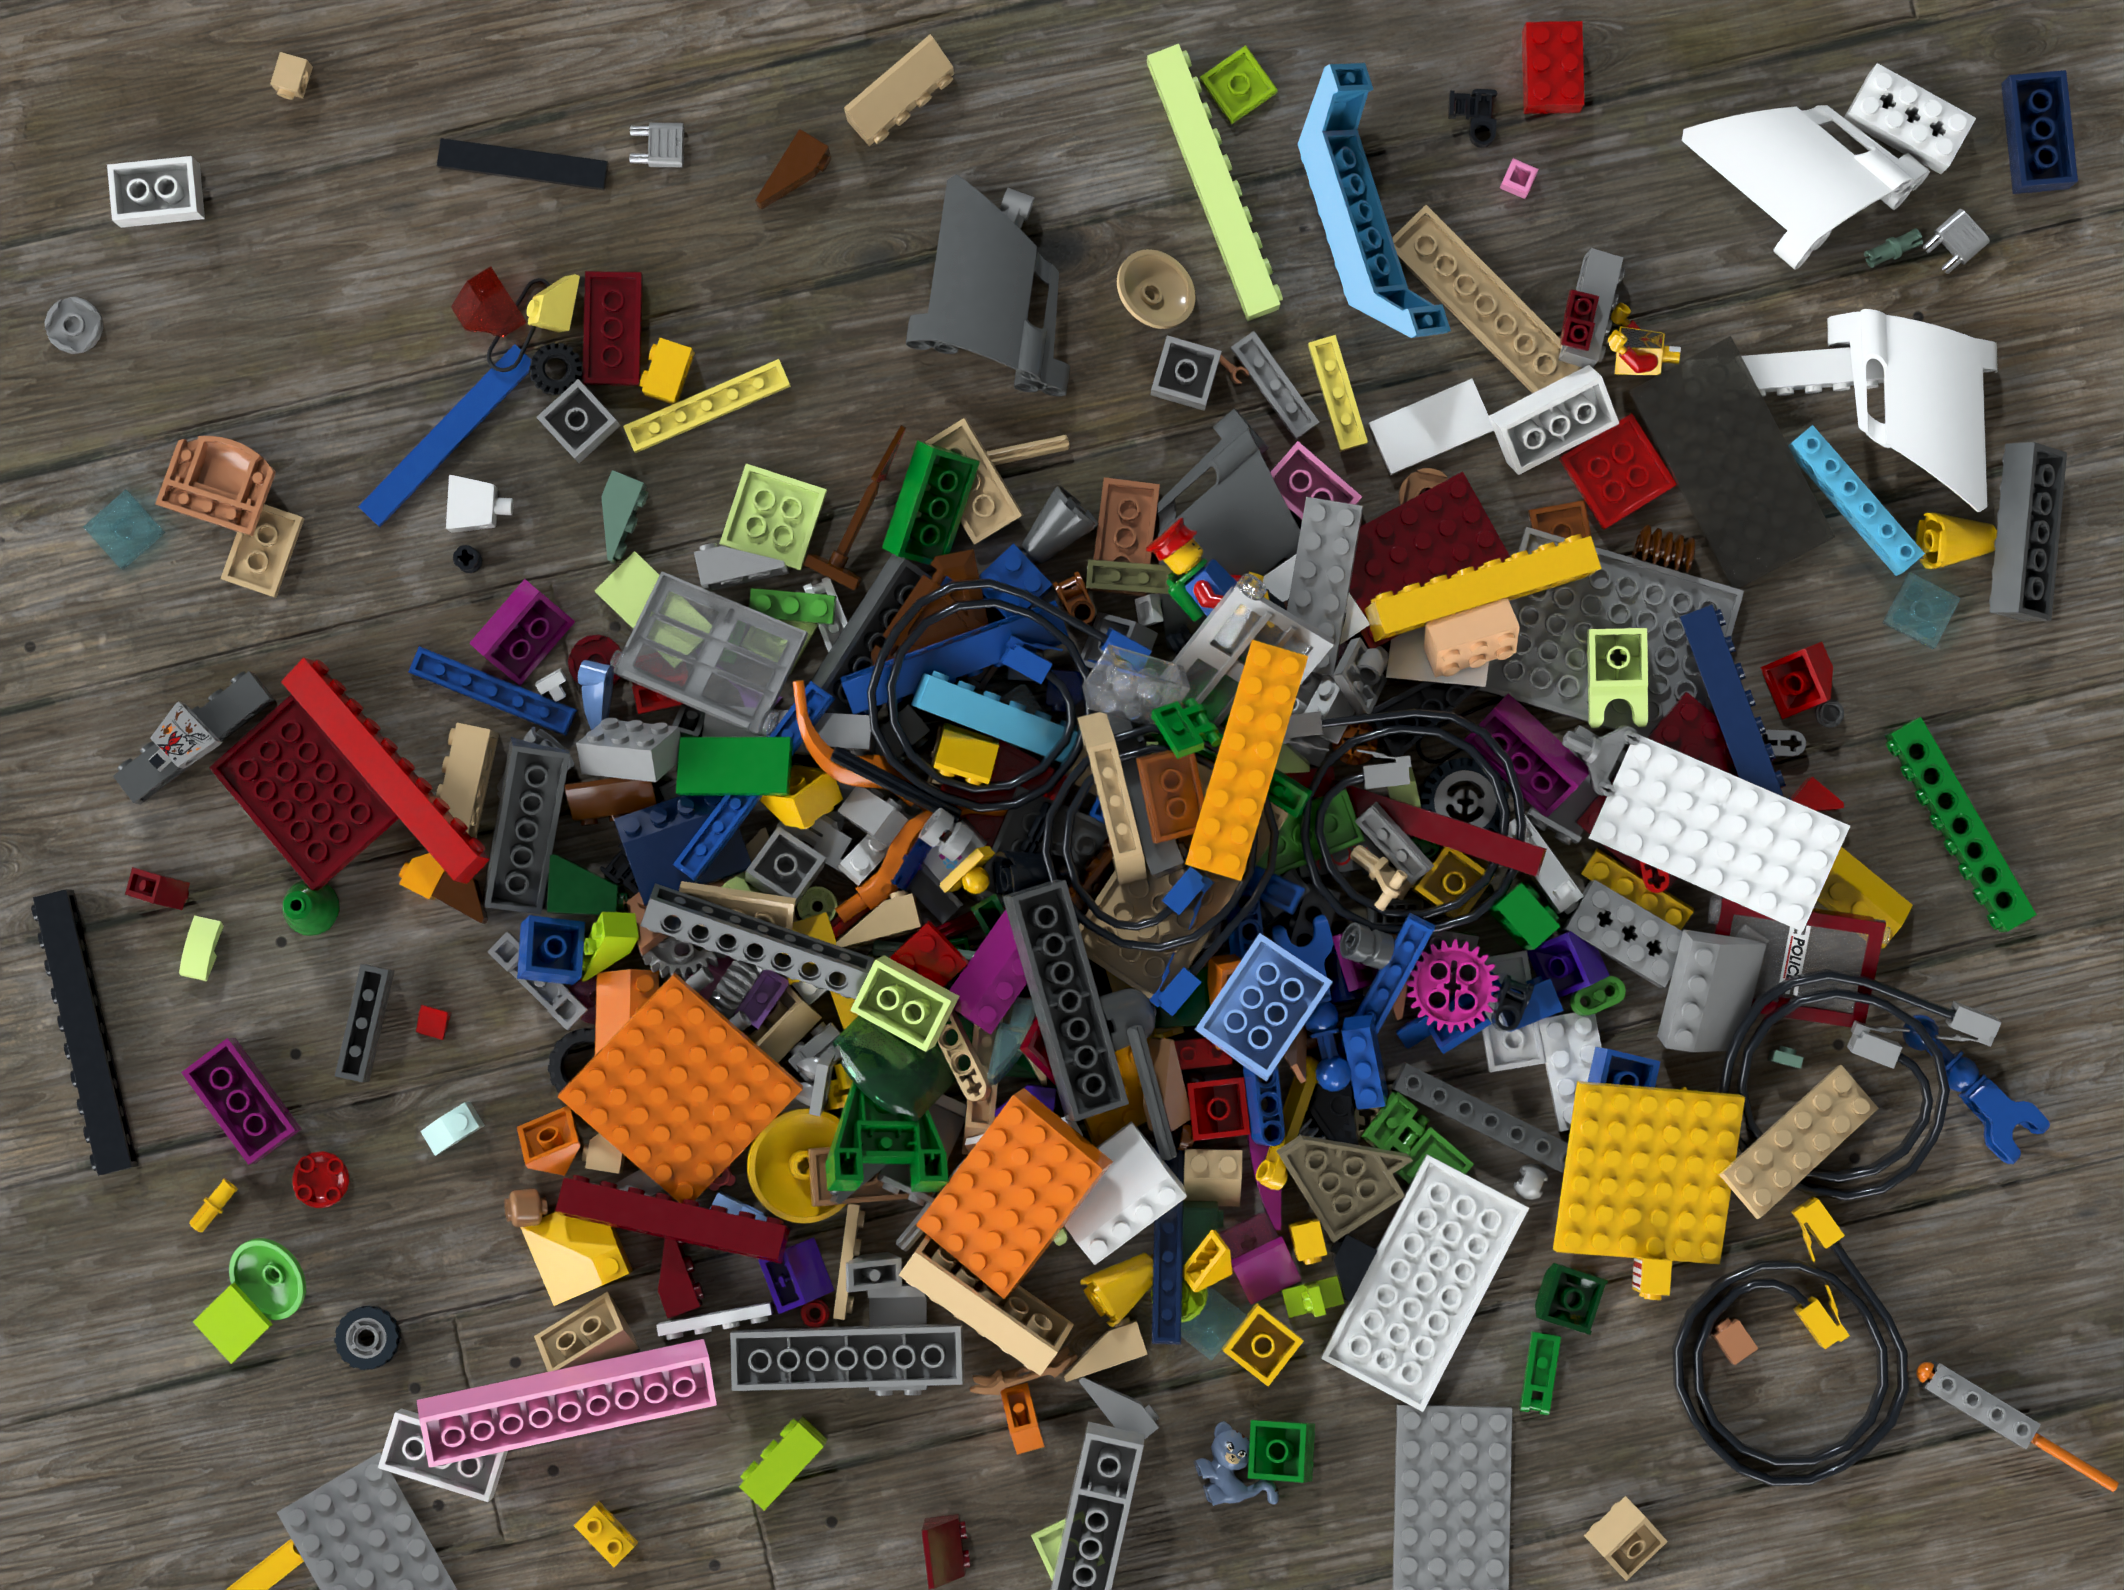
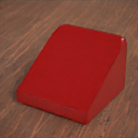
M421 1005L416 1032L444 1040L452 1012Z

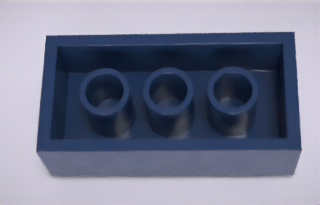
M2066 70L2009 75L2001 83L2013 194L2070 189L2078 182Z

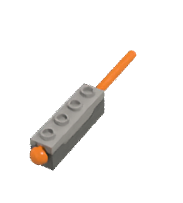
M1935 1361L1932 1363L1924 1362L1918 1366L1916 1375L1920 1381V1387L2014 1444L2027 1449L2031 1442L2108 1490L2114 1492L2117 1489L2119 1483L2036 1433L2041 1425L1940 1363Z

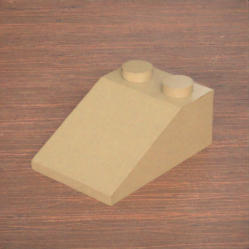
M906 890L891 893V899L883 901L838 940L836 945L849 950L872 944L875 940L884 941L917 932L923 926V921L916 896L913 893L909 894Z

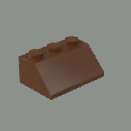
M609 778L564 785L572 819L575 822L581 821V826L598 824V819L608 817L609 822H614L615 818L660 803L657 782Z

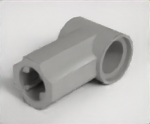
M1007 188L1000 210L1021 229L1024 220L1027 221L1035 197Z

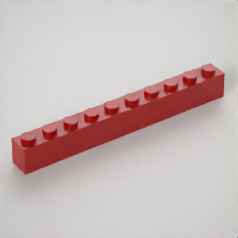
M303 657L281 683L454 881L467 884L490 860L484 852L485 846L466 832L468 829L466 824L459 818H454L449 812L450 807L443 799L436 798L431 792L433 788L430 783L415 774L414 765L406 758H401L396 752L398 747L390 739L384 738L380 734L381 728L372 719L366 718L362 713L363 707L356 700L349 698L345 694V686L338 680L331 678L328 674L329 668L318 659L314 661Z

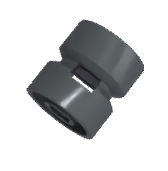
M1356 922L1351 923L1345 929L1340 941L1342 957L1358 963L1362 962V964L1376 969H1383L1391 960L1394 952V939L1392 935L1376 929L1371 931L1369 927Z

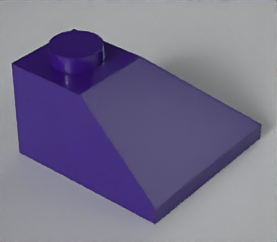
M1571 931L1541 943L1535 950H1526L1536 975H1541L1543 980L1551 979L1558 998L1591 986L1610 976L1598 949Z

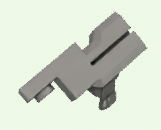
M838 810L823 814L815 820L813 826L807 829L785 826L781 821L778 823L777 827H781L800 841H805L814 846L813 849L826 857V864L843 873L837 867L854 840L841 833L846 818Z

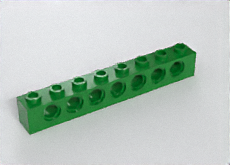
M1921 717L1913 719L1885 735L1888 740L1886 746L1893 757H1898L1902 764L1900 770L1908 782L1912 781L1917 790L1915 791L1917 800L1922 806L1926 805L1931 813V816H1929L1931 824L1937 831L1940 830L1946 840L1943 841L1945 848L1950 855H1955L1959 861V872L1965 880H1970L1974 887L1972 893L1976 901L1980 905L1984 904L1989 913L1987 919L1990 925L2000 932H2008L2036 916L2037 914L1923 719ZM1911 745H1916L1921 751L1918 760L1913 759L1909 754ZM1927 769L1931 770L1935 775V781L1932 785L1926 783L1923 777ZM1941 794L1949 798L1947 809L1941 808L1938 804V798ZM1956 818L1960 819L1964 824L1961 834L1956 833L1952 827L1953 821ZM1970 843L1975 844L1978 848V855L1975 859L1971 858L1967 853V847ZM1985 868L1991 870L1993 874L1990 883H1986L1982 879L1981 874ZM2000 892L2007 898V904L2004 908H2000L1996 903V897Z

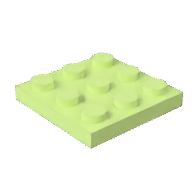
M746 464L719 544L782 560L787 567L801 571L827 489Z

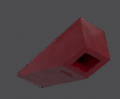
M665 1238L658 1294L668 1319L703 1305L701 1299H704L705 1295L700 1282L695 1283L691 1272L695 1271L691 1256H685L682 1245L685 1242Z

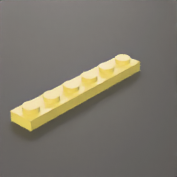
M777 359L626 424L623 427L634 452L638 453L791 386L780 360Z

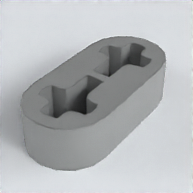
M1766 730L1765 733L1761 734V736L1765 735L1767 741H1775V746L1771 745L1775 757H1794L1801 754L1806 747V740L1798 731ZM1793 736L1794 741L1799 742V747H1795L1792 752L1789 746H1781V741H1788Z

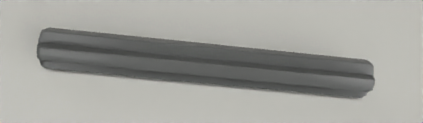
M1133 1025L1127 1028V1035L1159 1155L1162 1160H1171L1177 1156V1151L1144 1027L1142 1025Z

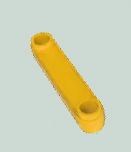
M1306 1056V1081L1300 1083L1296 1075L1294 1076L1283 1107L1285 1137L1279 1145L1269 1147L1265 1161L1259 1165L1256 1171V1180L1270 1189L1280 1190L1287 1181L1288 1171L1276 1150L1297 1138L1315 1084L1318 1083L1316 1068L1320 1061L1311 1056Z
M290 1539L226 1590H268L303 1563L304 1560L292 1539Z

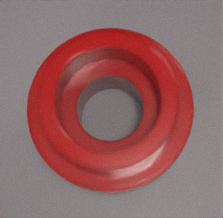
M820 1299L804 1304L801 1309L803 1322L812 1328L823 1326L830 1316L828 1305ZM812 1308H818L821 1311L819 1318H813L810 1315Z

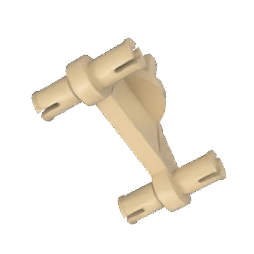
M1362 845L1356 846L1351 852L1350 858L1369 872L1368 877L1371 880L1378 881L1383 893L1375 903V906L1382 911L1386 910L1392 898L1403 900L1409 889L1415 888L1419 881L1417 880L1411 885L1406 879L1408 875L1404 871L1389 866L1388 859L1385 857L1379 859Z

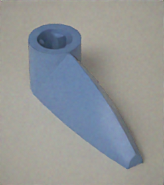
M584 660L578 671V683L582 685L584 711L590 729L593 730L602 720L609 718L614 668L611 665Z

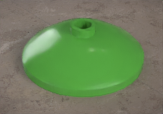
M255 1238L246 1241L235 1250L229 1264L231 1284L235 1282L268 1319H285L301 1307L306 1295L305 1276L299 1262L288 1249L273 1240Z

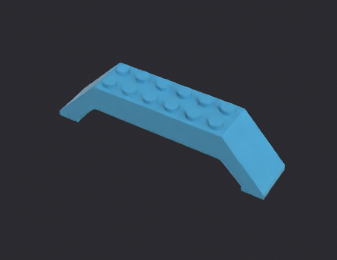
M1329 64L1324 67L1298 141L1301 160L1307 172L1309 185L1318 207V214L1322 219L1326 232V239L1335 260V267L1338 270L1343 285L1344 295L1350 306L1410 338L1446 334L1451 329L1443 304L1434 305L1408 289L1357 130L1368 92L1374 90L1366 64Z

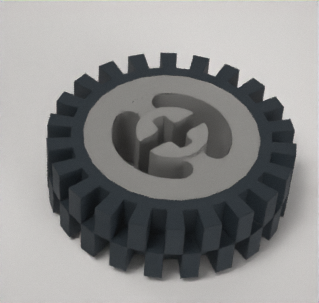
M1452 759L1431 771L1430 775L1424 780L1423 787L1420 789L1421 808L1450 817L1446 811V806L1449 805L1454 813L1462 814V805L1457 804V799L1463 797L1464 789L1454 792L1451 797L1447 795V790L1456 782H1469L1475 785L1482 794L1481 799H1479L1474 791L1466 790L1465 798L1470 800L1471 804L1465 806L1464 815L1474 812L1477 807L1481 810L1479 816L1474 821L1469 822V824L1494 832L1499 831L1500 810L1491 781L1473 759ZM1500 778V781H1501V784H1502V787H1503V790H1504V793H1505V796H1506V800H1507V803H1508L1509 792H1506V788H1505V787H1506V783H1505V781H1502L1501 778Z

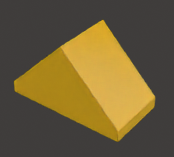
M1216 1230L1209 1232L1182 1268V1277L1194 1292H1199L1232 1275L1230 1249Z

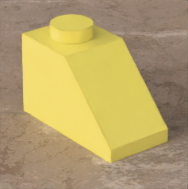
M576 274L564 276L533 296L527 307L528 325L557 333L569 331L580 276Z

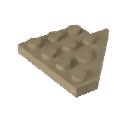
M1303 1135L1298 1136L1276 1150L1333 1243L1405 1197L1392 1174L1413 1161L1407 1153Z

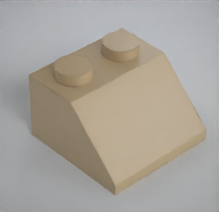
M1219 1148L1185 1149L1184 1189L1187 1197L1183 1199V1205L1240 1207L1242 1150Z
M1626 1496L1620 1502L1615 1503L1611 1510L1600 1521L1594 1523L1584 1535L1626 1581L1668 1542Z

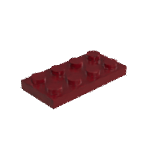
M585 271L582 382L584 385L640 386L642 272Z

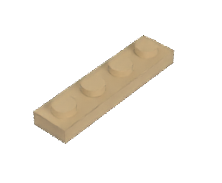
M859 1203L848 1204L833 1319L845 1320L847 1313L852 1314L854 1297L849 1296L850 1292L846 1291V1263L854 1259V1256H860L862 1239H857L858 1227H864L865 1211L861 1210V1204Z

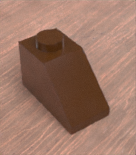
M445 871L431 896L479 923L486 924L488 916L478 880L472 878L467 884L456 882Z

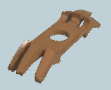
M1068 1345L1063 1347L1041 1376L1025 1366L1006 1372L998 1369L991 1376L972 1375L974 1382L980 1385L970 1387V1391L984 1395H1000L1001 1390L1035 1378L1045 1375H1052L1055 1378L1073 1364L1077 1359V1355L1067 1356L1070 1352ZM1030 1372L1027 1375L1018 1376L1021 1373Z

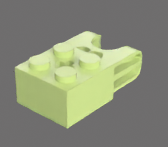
M1647 628L1587 630L1588 719L1590 727L1599 728L1603 724L1605 708L1613 699H1623L1632 710L1633 723L1637 727H1646L1648 723ZM1615 649L1619 650V654L1625 657L1624 661H1620V666H1616L1615 662L1610 660V655L1614 654Z

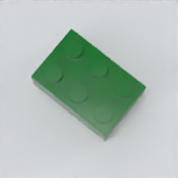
M1519 883L1511 885L1506 895L1491 907L1488 912L1523 951L1535 950L1560 927L1556 922L1559 917L1549 906L1544 907L1537 901L1540 896L1529 884L1523 885Z

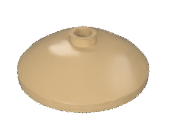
M1147 249L1131 254L1120 266L1117 275L1118 293L1126 309L1137 320L1153 328L1169 329L1180 325L1190 316L1195 305V289L1188 272L1176 259L1166 253Z

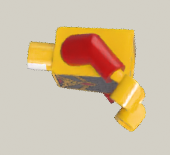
M1620 302L1611 313V320L1615 324H1622L1623 326L1619 328V331L1614 330L1608 338L1611 350L1617 352L1615 374L1659 375L1661 374L1662 363L1679 364L1681 347L1664 346V333L1641 330L1633 320L1629 321L1627 317L1630 315L1631 310L1624 303Z

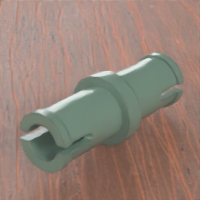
M1914 228L1899 237H1890L1886 239L1885 243L1866 250L1864 256H1869V258L1865 260L1871 268L1891 258L1896 260L1902 256V253L1923 245V240H1918L1922 238V235L1918 229Z

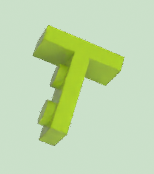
M1337 1275L1281 1290L1289 1318L1307 1313H1312L1314 1317L1326 1315V1308L1344 1304Z

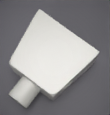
M449 475L446 529L448 531L463 532L496 527L497 515L513 514V498H498V487L494 484Z

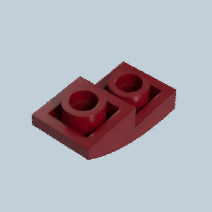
M1573 289L1570 290L1563 320L1560 345L1589 351L1595 327L1593 321L1599 296Z

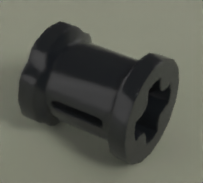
M469 545L459 546L453 554L454 564L465 573H475L482 566L483 559L481 554ZM467 553L474 557L473 560L469 561L468 566L462 562V559L466 558Z

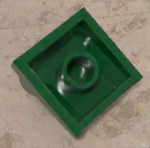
M1553 1263L1545 1272L1535 1302L1536 1318L1591 1335V1328L1608 1280Z

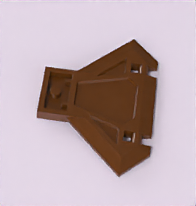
M974 549L935 556L930 565L937 569L931 579L923 574L883 636L888 637L892 628L916 599L941 587L946 576L952 579L951 581L979 579ZM982 589L955 590L923 606L900 633L886 661L895 658L893 655L898 647L923 618L956 601L983 599ZM986 609L959 610L928 626L907 653L988 625ZM877 645L871 651L873 666L881 650V647ZM990 665L983 668V672L976 676L967 677V674L960 677L982 691L998 667Z

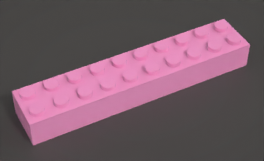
M704 1339L416 1400L429 1468L717 1405L710 1360Z

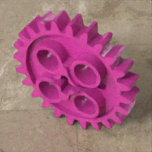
M1454 939L1452 947H1448L1447 942L1442 940L1441 949H1438L1433 943L1431 944V954L1424 950L1421 953L1424 960H1418L1415 964L1418 969H1413L1410 974L1415 977L1414 980L1406 982V985L1414 987L1413 991L1407 993V997H1416V1001L1411 1005V1008L1420 1006L1422 1010L1419 1012L1418 1018L1424 1015L1429 1016L1426 1025L1429 1026L1435 1020L1438 1022L1437 1030L1439 1031L1446 1024L1448 1025L1449 1033H1452L1454 1025H1458L1460 1031L1464 1032L1465 1023L1468 1022L1472 1028H1475L1474 1019L1476 1017L1484 1022L1486 1019L1482 1012H1493L1488 1003L1498 1001V998L1491 994L1500 990L1499 986L1492 985V981L1497 980L1499 975L1490 974V971L1496 965H1486L1485 961L1489 956L1488 954L1481 957L1477 955L1480 949L1479 946L1470 951L1469 941H1466L1463 947H1459L1458 940ZM1453 960H1456V983L1461 984V988H1458L1455 992V1010L1450 1011V988L1445 987V983L1451 981V964ZM1435 963H1443L1447 967L1448 972L1444 978L1433 976L1431 969ZM1469 964L1475 967L1476 977L1472 980L1464 979L1460 974L1462 966ZM1438 991L1445 995V1005L1441 1007L1432 1005L1430 995L1433 992ZM1464 993L1471 994L1475 999V1005L1469 1009L1463 1008L1459 1004L1460 995Z

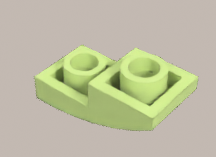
M194 916L182 954L179 970L181 976L203 981L208 980L217 957L214 950L224 927L221 921Z

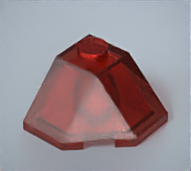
M491 266L469 279L451 306L466 331L476 333L481 331L491 333L493 336L505 337L527 323Z

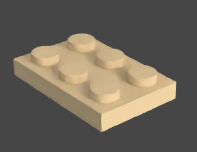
M264 504L254 535L250 536L237 532L221 579L277 598L305 518Z

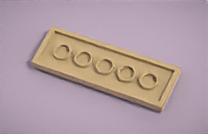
M1839 1065L1719 1175L1755 1218L1759 1219L1879 1108L1846 1069Z

